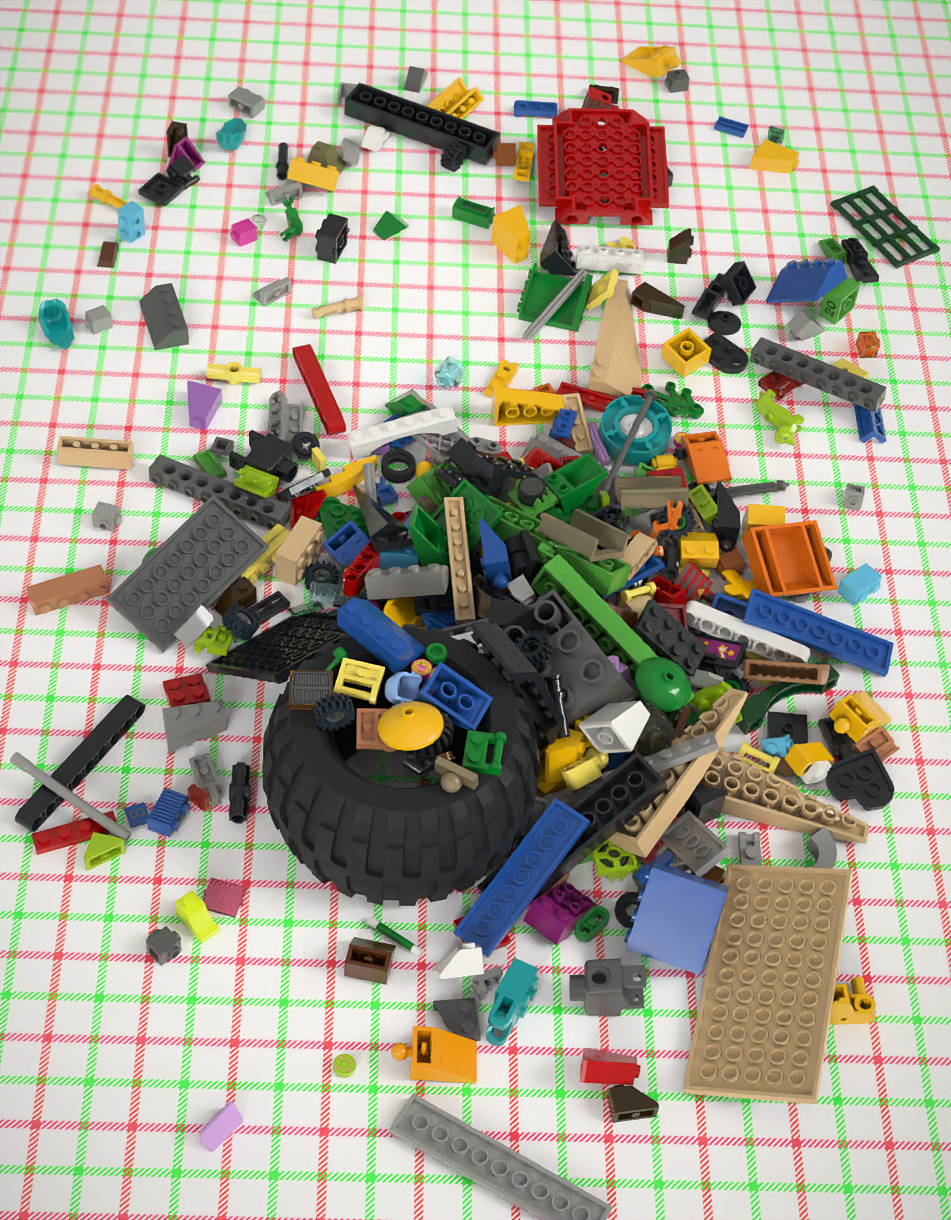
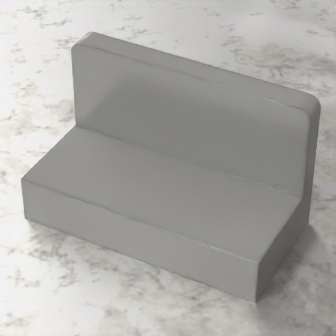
M297 182L269 189V191L265 192V195L272 206L282 204L285 196L288 201L291 195L294 197V200L302 199V184Z
M288 277L276 280L253 292L252 296L265 307L291 293V280Z

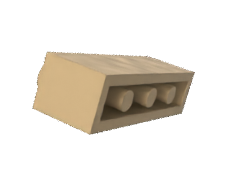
M59 436L57 445L58 464L132 470L135 457L133 441Z

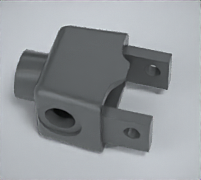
M621 958L594 959L585 962L584 975H569L570 1001H584V1012L589 1016H620L623 1009H644L643 988H646L645 965L621 966ZM639 977L641 980L635 981L633 978ZM636 997L639 1000L634 1002L631 998Z

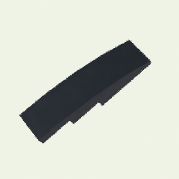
M718 273L708 288H705L691 314L705 320L712 315L727 294L720 283L724 274Z

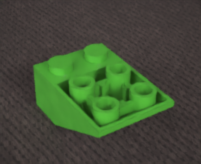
M449 461L422 474L406 486L416 503L428 515L435 512L444 502V498L454 491V488L436 476L438 468L446 470L448 467L455 470Z

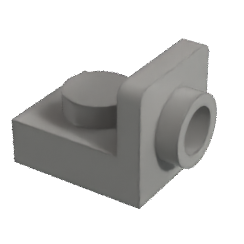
M847 483L843 507L861 510L865 487Z
M500 966L486 970L484 974L475 975L473 978L472 990L475 995H478L479 1000L485 999L488 994L487 988L499 983L503 975Z

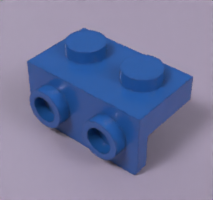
M560 408L558 416L554 417L552 425L554 428L550 429L549 436L557 441H560L561 437L569 439L577 412Z

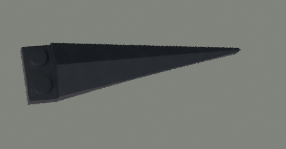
M353 485L372 547L377 553L414 545L406 526L357 486Z

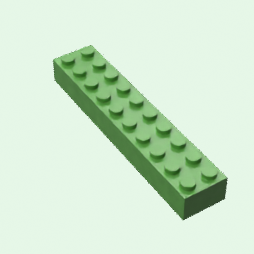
M484 495L505 513L492 529L503 543L511 536H518L521 530H528L533 539L535 551H537L542 541L548 543L551 540L556 544L563 545L547 537L544 533L537 532L541 520L492 496ZM553 548L556 550L554 556L559 554L599 594L608 596L626 586L632 565L618 558L590 562L588 556ZM539 556L538 563L546 564V562L541 560V557Z
M559 554L542 567L530 586L540 596H544L554 589L607 657L611 655L617 656L620 662L630 668L631 681L634 680L635 672L643 661L652 657H658L650 649L649 645L615 613L608 603ZM691 690V696H690L688 702L684 705L685 707H686V706L692 701V699L696 696V695L692 692V690ZM682 708L674 712L657 710L658 718L666 726L674 719L676 712H681Z

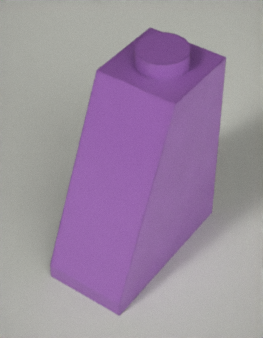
M188 380L189 426L207 430L222 403V389Z

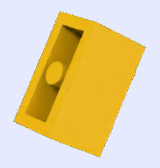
M821 742L795 744L789 749V753L784 758L797 776H804L814 762L828 760L831 764L834 760Z

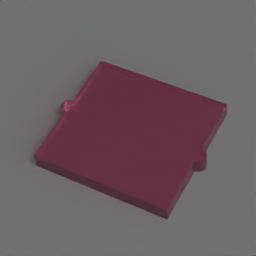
M211 877L207 889L203 891L204 897L202 901L205 903L207 911L235 918L240 905H243V898L247 887Z

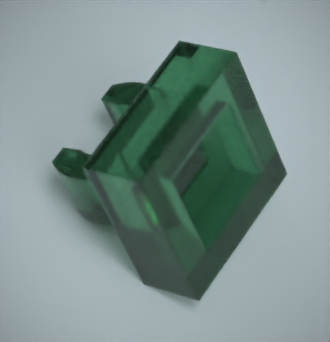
M770 125L767 139L771 142L782 144L785 130Z

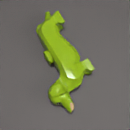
M768 389L764 394L763 391H760L759 399L755 401L757 411L764 416L766 422L772 423L777 428L775 442L795 446L796 439L793 435L796 434V431H801L802 427L798 424H803L805 418L800 414L793 416L789 410L776 404L772 399L776 397V394L771 389Z

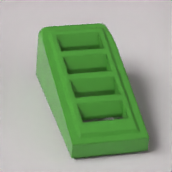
M834 238L818 241L827 259H841L843 264L846 263L847 252Z

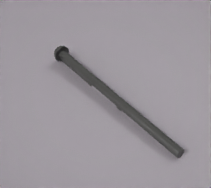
M647 390L644 393L646 399L601 491L609 492L651 402L657 400V393L654 390Z

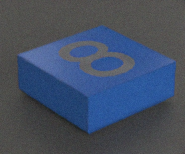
M144 802L124 808L130 828L147 824L149 813Z

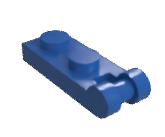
M516 100L514 102L513 114L515 117H521L522 115L557 116V103Z

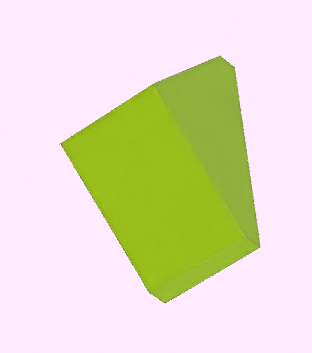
M93 832L84 854L85 869L89 871L124 854L125 846L123 839Z

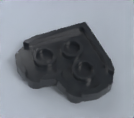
M874 747L834 763L827 772V788L839 801L856 799L864 810L871 811L883 809L893 799L895 789L893 782Z

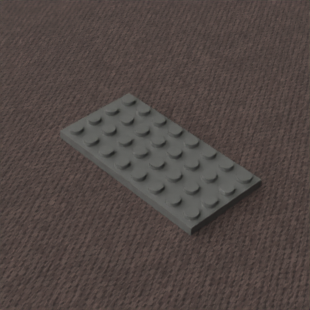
M212 495L106 598V601L164 653L178 639L173 632L187 620V617L200 604L208 609L269 548V545L220 500Z

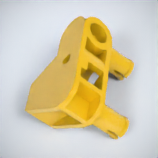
M863 977L851 979L850 984L853 994L850 993L846 984H836L830 1025L866 1024L875 1020L874 1010L876 1003L870 995L866 994Z

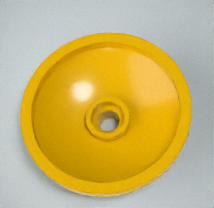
M420 701L402 702L389 708L380 717L378 734L380 739L391 748L404 751L421 749L439 738L444 727L443 717L440 711L430 704Z

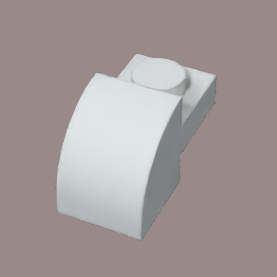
M370 125L364 135L362 147L378 151L382 148L383 142L389 139L390 132L385 131L383 127Z

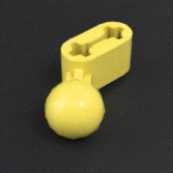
M592 746L586 749L583 758L563 768L561 773L568 790L579 789L601 777V770L607 766L609 761L608 753L600 754Z

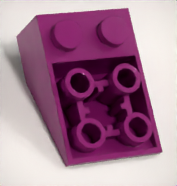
M564 881L533 900L523 921L553 944L558 945L574 932L576 923L590 909L598 905L590 897L578 891L572 884Z

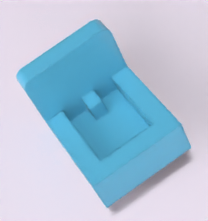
M789 734L781 737L763 738L761 740L763 753L772 757H786L789 749L794 745Z

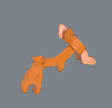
M673 501L667 502L668 522L659 525L658 521L655 520L649 537L655 539L663 530L670 529L673 531L679 528L677 522L681 518L682 501H677L675 508L673 507ZM634 530L629 532V534L635 537L639 532L645 534V531ZM657 545L653 555L663 557V546Z

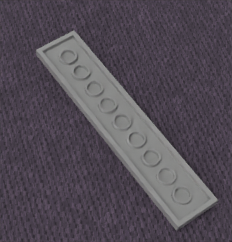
M414 1093L389 1128V1133L539 1220H607L613 1206Z

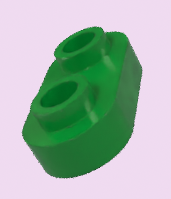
M595 906L590 909L576 923L575 937L582 942L593 940L608 925L610 919L609 911L602 906Z

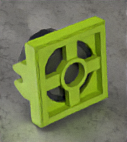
M608 840L592 852L597 877H606L611 882H614L615 878H619V881H622L627 874L634 873L639 869L636 855L628 853Z

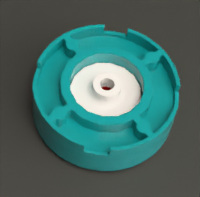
M627 395L613 400L606 406L601 417L599 434L608 455L615 460L645 401L641 395ZM657 401L651 402L622 462L623 464L638 466L640 462L650 464L651 458H655L656 455H663L666 452L672 432V420L667 410Z

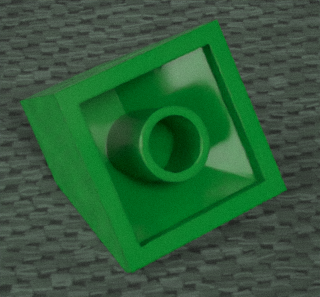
M410 389L385 403V407L393 414L396 413L403 417L424 410L426 404L429 403L416 391Z

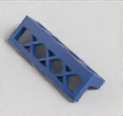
M854 404L859 439L865 443L875 437L882 444L886 442L881 408L879 407L876 412Z

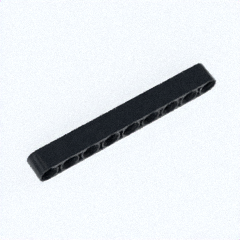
M128 694L125 695L52 773L51 777L70 791H73L143 715L146 705ZM42 784L18 810L15 822L31 832H35L65 799Z

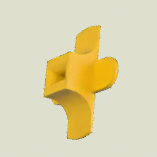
M735 570L721 572L728 581V585L724 587L727 596L747 602L751 589L758 590L754 580L744 581Z

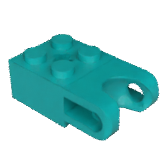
M515 957L495 991L494 1004L489 1012L486 1040L495 1046L504 1045L519 1018H524L528 1010L527 1003L529 1000H534L538 990L536 989L540 979L537 977L538 968ZM495 1028L503 1031L501 1037L497 1038L492 1035Z

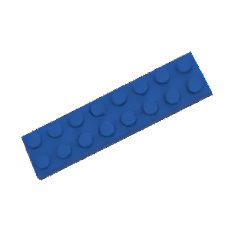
M754 588L751 589L742 622L768 630L885 677L888 674L893 642Z
M554 798L453 931V934L464 942H475V945L481 947L482 955L489 958L588 827L590 820L557 798Z

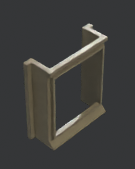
M681 476L615 477V498L621 509H624V507L626 509L664 508L667 506L668 501H673V505H676L677 501H682L686 507L688 506L689 488L681 487Z
M574 509L570 525L547 513H541L540 517L542 518L537 531L588 556L590 562L622 558L628 540L632 537V535L580 509ZM598 544L607 548L605 550L596 551Z

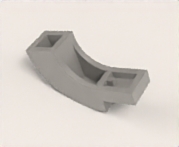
M823 827L810 837L806 848L815 859V864L810 868L833 869L837 858V848L832 835Z

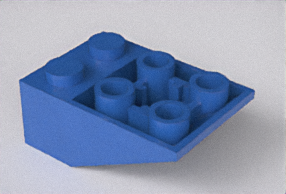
M350 520L322 545L328 555L341 567V565L350 566L370 540Z

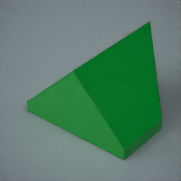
M386 210L374 227L373 232L382 240H386L408 228L409 224L399 216Z

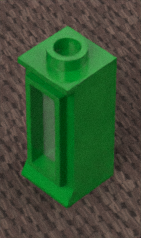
M458 196L452 207L453 219L485 229H489L490 225L493 224V216L496 215L495 207L490 208L465 200Z

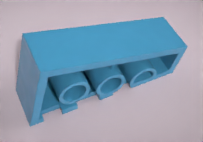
M411 515L403 523V525L407 528L409 526ZM414 545L380 553L379 568L381 570H389L391 567H400L402 569L412 565H421Z

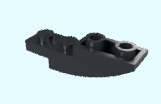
M857 238L841 240L842 247L847 252V264L855 280L862 281V283L879 282V275L868 261V253Z

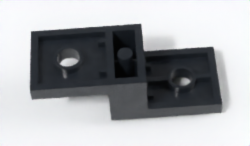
M475 453L468 472L464 470L457 472L447 467L446 470L438 468L436 473L437 477L454 489L465 478L482 494L495 497L500 496L506 477L521 480L523 476L538 477L537 474L532 472V468L522 465V461L512 458V460H508L499 455L496 458L488 453H483V455Z

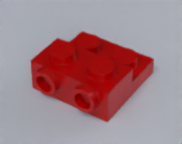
M202 673L162 681L169 707L211 702Z

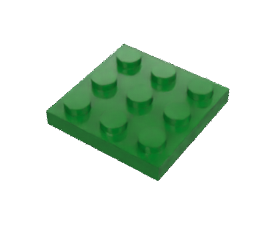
M464 478L448 497H463L468 551L470 555L482 541L479 519H483L493 529L505 513ZM443 502L431 518L446 531Z

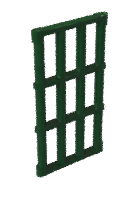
M874 185L833 200L830 203L896 269L935 254L941 249L917 225H914L899 211L897 206H894L881 194ZM872 193L888 209L881 210L866 195ZM860 198L875 214L869 216L854 199ZM847 203L862 219L856 220L841 204ZM893 213L907 228L901 229L887 215ZM881 218L895 233L889 235L875 220ZM868 223L882 238L876 239L862 225ZM913 232L929 249L923 250L907 234ZM901 237L917 254L911 256L895 239ZM888 242L905 259L898 261L882 244Z

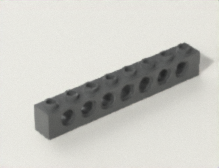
M763 337L758 340L751 350L750 362L873 412H876L885 400L887 387Z
M161 454L158 455L148 468L149 481L154 484H159L203 503L214 495L237 517H242L270 530L277 524L284 527L290 519V505L270 497L264 498L234 486L232 482Z

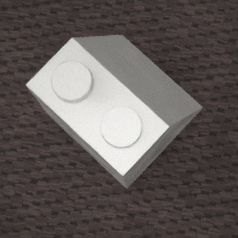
M641 701L608 703L581 722L579 727L600 754L631 752L650 713Z

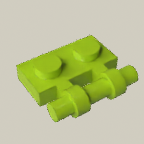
M209 625L195 640L194 651L200 653L203 649L207 648V653L227 656L235 639V634H230L231 631L226 630V626L217 625L216 629H212Z

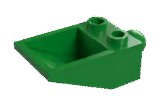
M586 453L542 479L546 486L559 498V503L555 505L566 514L580 506L608 476V472L589 453Z
M417 503L414 504L408 529L420 563L424 567L436 563L439 566L445 565L450 568L447 532Z

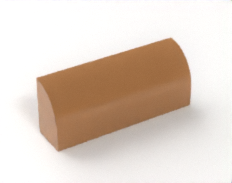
M746 659L744 679L824 685L829 676L830 665Z

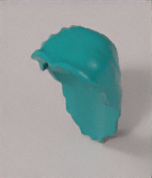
M232 118V120L224 123L221 130L216 132V139L221 149L233 151L240 147L247 131V124L242 118Z
M55 298L42 301L38 312L40 326L50 343L66 350L75 339L66 305L61 300Z

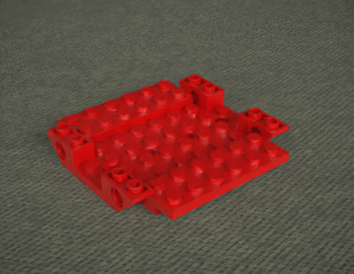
M569 108L552 118V125H537L539 207H557L555 208V220L559 224H588V217H620V225H653L652 210L650 208H669L665 126H650V122H647V119L634 109ZM598 122H604L605 124L599 125ZM604 147L606 150L601 151L598 148ZM605 173L608 176L602 177L599 174ZM601 200H607L608 203H602Z

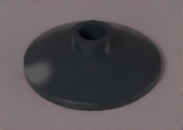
M716 311L708 318V326L713 332L717 331L721 335H733L740 330L741 320L732 312Z

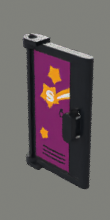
M695 631L691 632L708 647L701 660L702 663L737 670L741 658L748 648L747 642L741 643L699 634Z

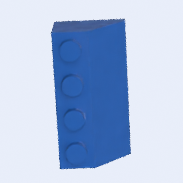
M352 598L338 608L337 625L395 674L426 652V648L370 601Z

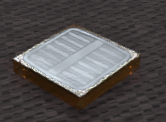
M290 670L289 709L314 710L313 706H315L316 701H319V698L323 697L325 699L327 694L333 696V671Z

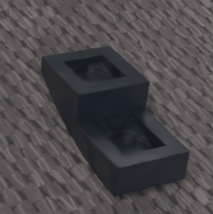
M451 587L447 588L445 594L413 597L416 616L454 608Z

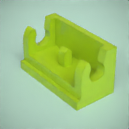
M249 465L239 469L238 473L241 475L234 481V486L264 498L275 495L279 477Z
M703 484L689 491V499L709 526H712L711 521L717 517V505Z

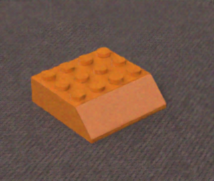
M817 520L751 527L742 536L756 587L761 592L774 597H783L837 589Z

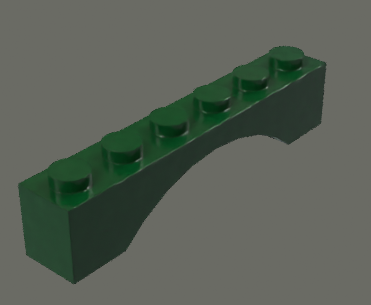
M826 659L820 662H814L815 664L830 665V663ZM830 665L829 676L824 685L780 682L775 686H769L764 692L754 694L749 700L744 702L740 710L742 720L736 723V725L747 735L761 727L767 712L782 699L798 694H823L836 687L840 674Z

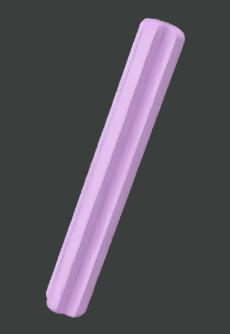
M588 422L591 441L600 465L603 467L605 465L609 466L610 458L596 423Z

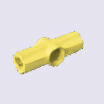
M230 362L227 365L208 363L206 376L209 379L226 380L230 385H238L241 382L260 384L261 369L242 367L238 362Z

